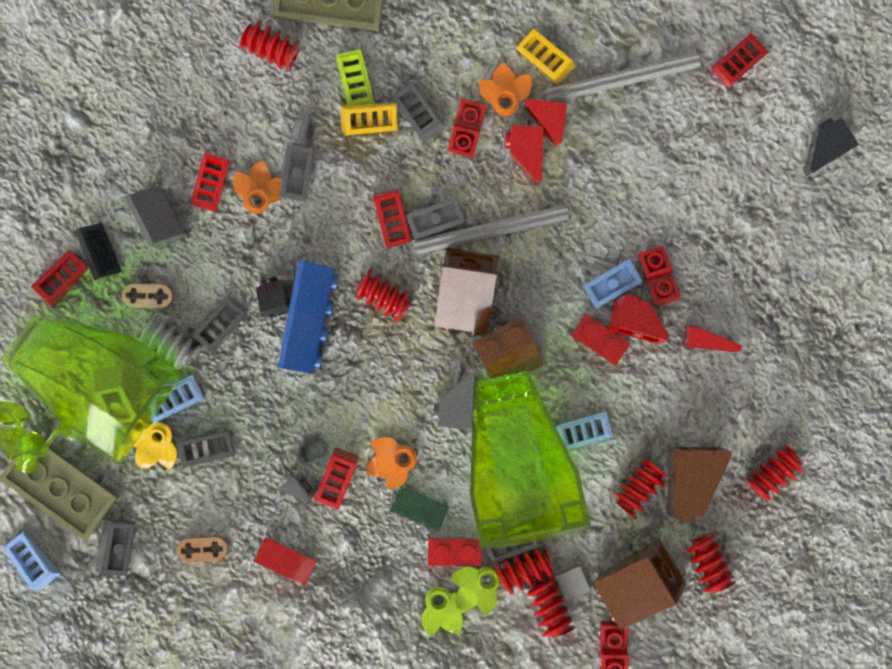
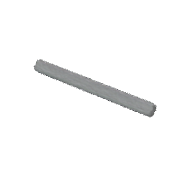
M695 52L548 88L545 90L546 101L559 102L695 69L701 65L700 55Z
M558 206L413 241V247L417 255L564 221L569 218L567 206Z

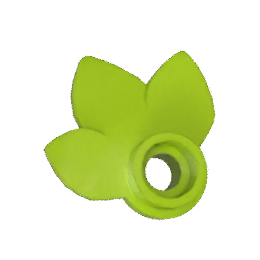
M466 566L453 573L450 579L460 587L455 600L456 608L464 610L478 605L479 610L484 615H488L495 608L498 601L496 590L499 587L500 579L497 571L491 567H481L477 570ZM485 575L490 577V582L487 585L482 583V578Z
M435 586L427 592L425 597L427 607L422 613L421 620L423 628L429 636L434 635L440 627L454 634L461 633L463 627L461 613H465L470 609L456 608L457 592L450 593L442 586ZM441 595L444 600L442 603L436 604L433 601L434 597Z

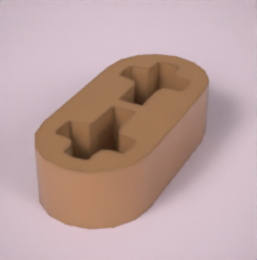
M129 284L122 291L123 302L128 307L165 309L170 307L175 299L173 290L161 284ZM135 288L137 293L146 294L145 299L139 298L136 300V303H134L133 299L129 298V293H133ZM161 289H163V293L168 294V299L163 300V304H160V300L151 299V294H160Z
M218 535L188 537L177 546L178 557L187 563L219 561L229 552L228 541L226 538ZM217 541L218 546H223V550L218 555H215V551H206V547H211ZM188 543H191V547H200L201 551L194 552L192 557H190L188 552L183 551V548L188 546Z

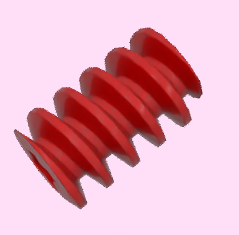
M261 20L255 25L250 23L241 37L240 49L243 50L248 47L250 54L257 53L260 59L267 57L269 64H274L277 61V67L283 69L286 66V72L288 73L299 54L300 41L297 40L293 45H290L291 37L287 35L281 40L280 30L271 35L272 26L268 25L264 30H261Z
M369 268L357 286V299L361 300L367 296L366 305L368 306L376 301L375 310L379 312L385 307L384 316L388 317L395 313L393 321L397 323L403 318L415 297L409 301V291L407 290L399 295V285L390 289V279L380 283L382 276L380 273L372 278L373 269Z
M784 444L786 453L779 449L776 451L778 460L771 456L767 458L770 467L761 463L759 465L761 473L755 470L751 472L753 480L744 477L746 483L760 498L763 497L771 501L769 491L779 494L778 484L788 487L786 477L795 481V470L802 474L805 473L802 461L787 444Z
M644 458L641 459L644 469L634 468L637 477L627 476L630 485L620 484L623 493L613 492L616 498L615 503L635 520L637 516L633 510L643 511L644 508L641 501L651 502L648 492L657 495L658 492L655 484L664 487L665 484L661 477L669 478L656 465Z
M715 532L705 533L690 540L692 545L686 549L687 553L695 552L696 554L690 559V562H699L700 564L694 569V572L704 573L698 579L700 583H708L702 589L704 593L719 592L736 584L735 581H731L733 577L732 572L726 571L729 567L728 562L721 561L725 554L723 551H717L721 545L718 541H713L717 536Z
M545 545L544 554L536 548L534 549L533 558L525 552L523 562L515 556L513 566L507 560H504V569L494 564L503 589H506L511 595L514 594V585L521 591L524 590V581L533 587L534 577L541 583L544 582L545 573L551 579L554 578V568Z
M550 577L546 578L543 583L540 581L534 583L532 589L526 593L527 596L536 597L530 603V606H539L540 608L534 613V616H543L544 618L538 623V626H547L548 628L542 633V637L561 636L576 628L569 625L572 622V617L565 615L568 612V607L561 605L564 602V597L557 595L561 590L560 586L552 585L556 582V577L553 579Z

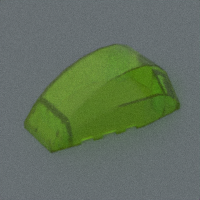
M32 316L1 358L2 362L31 390L75 438L118 464L123 462L182 377V374L168 361L133 337L86 324L47 317Z
M528 370L474 381L469 494L481 549L525 544L563 536L590 527L591 523L579 471L558 433L551 415H549Z

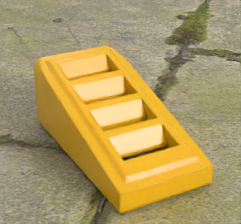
M534 28L516 47L517 51L557 86L575 67L570 57ZM538 40L540 43L530 53L528 49ZM546 47L548 50L538 60L536 57ZM553 54L556 56L548 66L544 65ZM562 62L559 68L555 72H553L556 69V67Z
M396 103L340 106L341 128L345 135L398 130ZM384 110H387L388 124H383ZM376 111L377 125H373L372 112ZM365 112L366 125H362L361 113ZM354 113L355 126H351L350 114Z

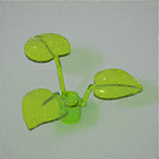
M0 401V424H16V426H7L0 429V446L10 461L16 458L14 467L19 472L34 473L37 469L39 457L45 456L46 450L60 433L64 438L75 441L105 438L104 432L94 423L81 417L72 416L59 419V427L55 428L48 440L45 441L40 434L23 430V423L21 421H28L31 417L30 412L24 406L15 402Z

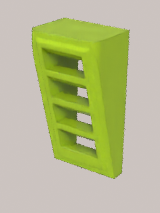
M362 49L337 54L336 60L347 105L375 104ZM359 60V64L344 67L343 63ZM362 72V75L350 78L346 76L349 73ZM364 82L365 86L349 89L351 84ZM367 93V97L355 100L351 98V95Z

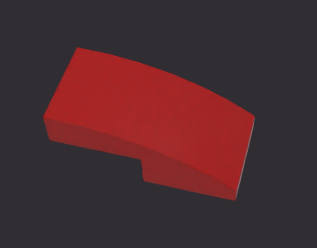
M461 98L448 152L471 158L474 157L487 104Z
M664 246L638 253L639 262L654 307L680 300L681 296Z
M266 537L253 562L306 586L317 562Z
M600 621V669H628V627L620 629L618 624L613 621Z

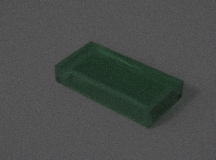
M400 486L390 511L439 532L449 506Z

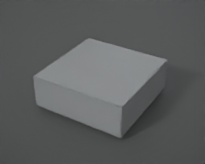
M580 565L555 575L566 601L591 591Z

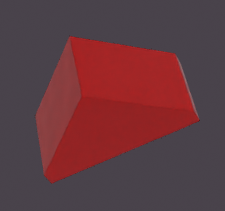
M528 99L524 104V108L538 126L544 127V134L555 148L559 147L563 139L567 104Z

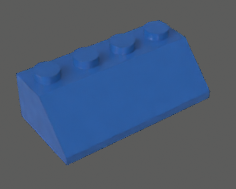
M299 260L277 368L315 374L316 369H321L323 353H319L321 342L326 343L329 327H325L326 317H331L334 301H330L332 290H337L339 275L335 274V268Z

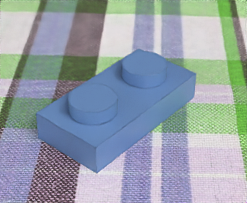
M628 259L582 287L595 309L643 281L631 260Z

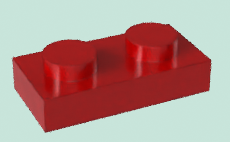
M587 314L584 315L571 334L572 338L614 366L617 365L630 345L629 342L614 332L608 331L607 327Z
M428 538V566H482V538Z

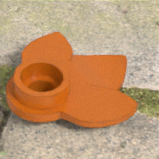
M501 63L497 67L492 80H479V92L482 98L492 103L496 113L501 116L514 114L519 107V102L529 96L532 87L530 74L515 78L514 73L505 63ZM508 99L511 105L505 108L501 105V101Z
M259 161L252 166L248 175L235 172L233 179L234 190L243 198L244 207L249 212L260 214L267 210L271 202L281 199L278 197L281 178L271 179L270 171L264 161ZM253 196H258L261 199V203L258 206L252 203L251 199Z
M380 437L372 440L371 446L377 455L369 462L366 472L375 477H386V484L389 490L402 486L407 479L408 471L413 469L417 463L415 450L408 445H399L390 437ZM406 453L409 456V461L402 463L399 460V455Z

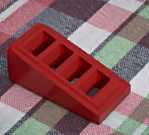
M750 33L719 60L711 70L729 89L767 55L769 51ZM750 42L760 54L755 56L746 44ZM742 49L752 61L748 63L738 51ZM735 56L744 68L741 70L731 57ZM726 62L737 73L735 76L725 67L724 64Z
M204 152L190 204L216 213L233 162ZM210 163L221 166V171L209 168ZM207 173L219 177L218 182L207 179ZM207 184L216 187V190L212 192L203 189V185ZM200 194L212 197V203L199 199Z
M392 189L372 195L386 249L412 242L399 190ZM395 198L396 203L381 207L380 202ZM398 209V214L383 217L384 212ZM401 220V224L386 228V223ZM401 230L404 231V235L393 238H389L388 234Z
M69 249L31 288L53 309L88 271L89 266ZM68 261L78 268L76 272L66 265ZM61 269L70 276L68 280L59 273ZM55 277L63 285L58 287L51 280ZM47 285L54 291L52 295L44 289Z
M685 325L684 347L726 352L741 351L742 345L694 325Z
M334 448L314 500L339 510L359 456L339 448ZM334 469L336 471L347 474V476L345 478L343 476L331 472V470ZM327 480H332L334 482L342 484L343 486L342 488L338 487L336 485L328 483ZM324 489L339 494L338 498L323 493Z

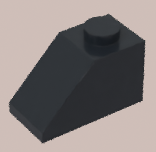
M842 117L835 122L832 118H829L817 126L819 131L812 135L804 168L806 176L816 172L859 145Z
M277 277L262 280V285L256 287L261 318L270 319L288 313L291 300L285 281L282 279L277 280Z

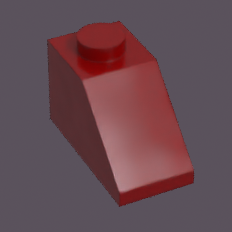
M511 125L510 133H505V149H510L509 156L534 183L540 184L542 181L544 127Z
M625 294L615 300L608 331L656 345L668 341L669 335L649 302L642 301L640 296L634 294Z

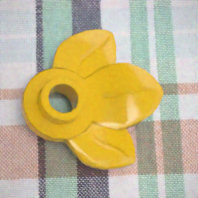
M158 421L150 424L149 427L135 428L129 434L127 442L137 447L135 459L140 468H149L159 461L166 468L171 469L176 462L178 450L171 441L173 433L167 423ZM155 432H159L162 435V439H158L155 436Z

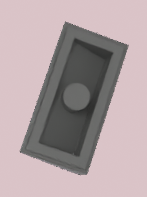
M298 473L278 488L280 491L305 502L315 495L314 489L302 473Z
M104 518L95 569L98 573L102 575L127 576L136 523Z

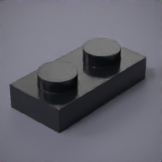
M102 222L81 227L74 231L94 281L122 272Z

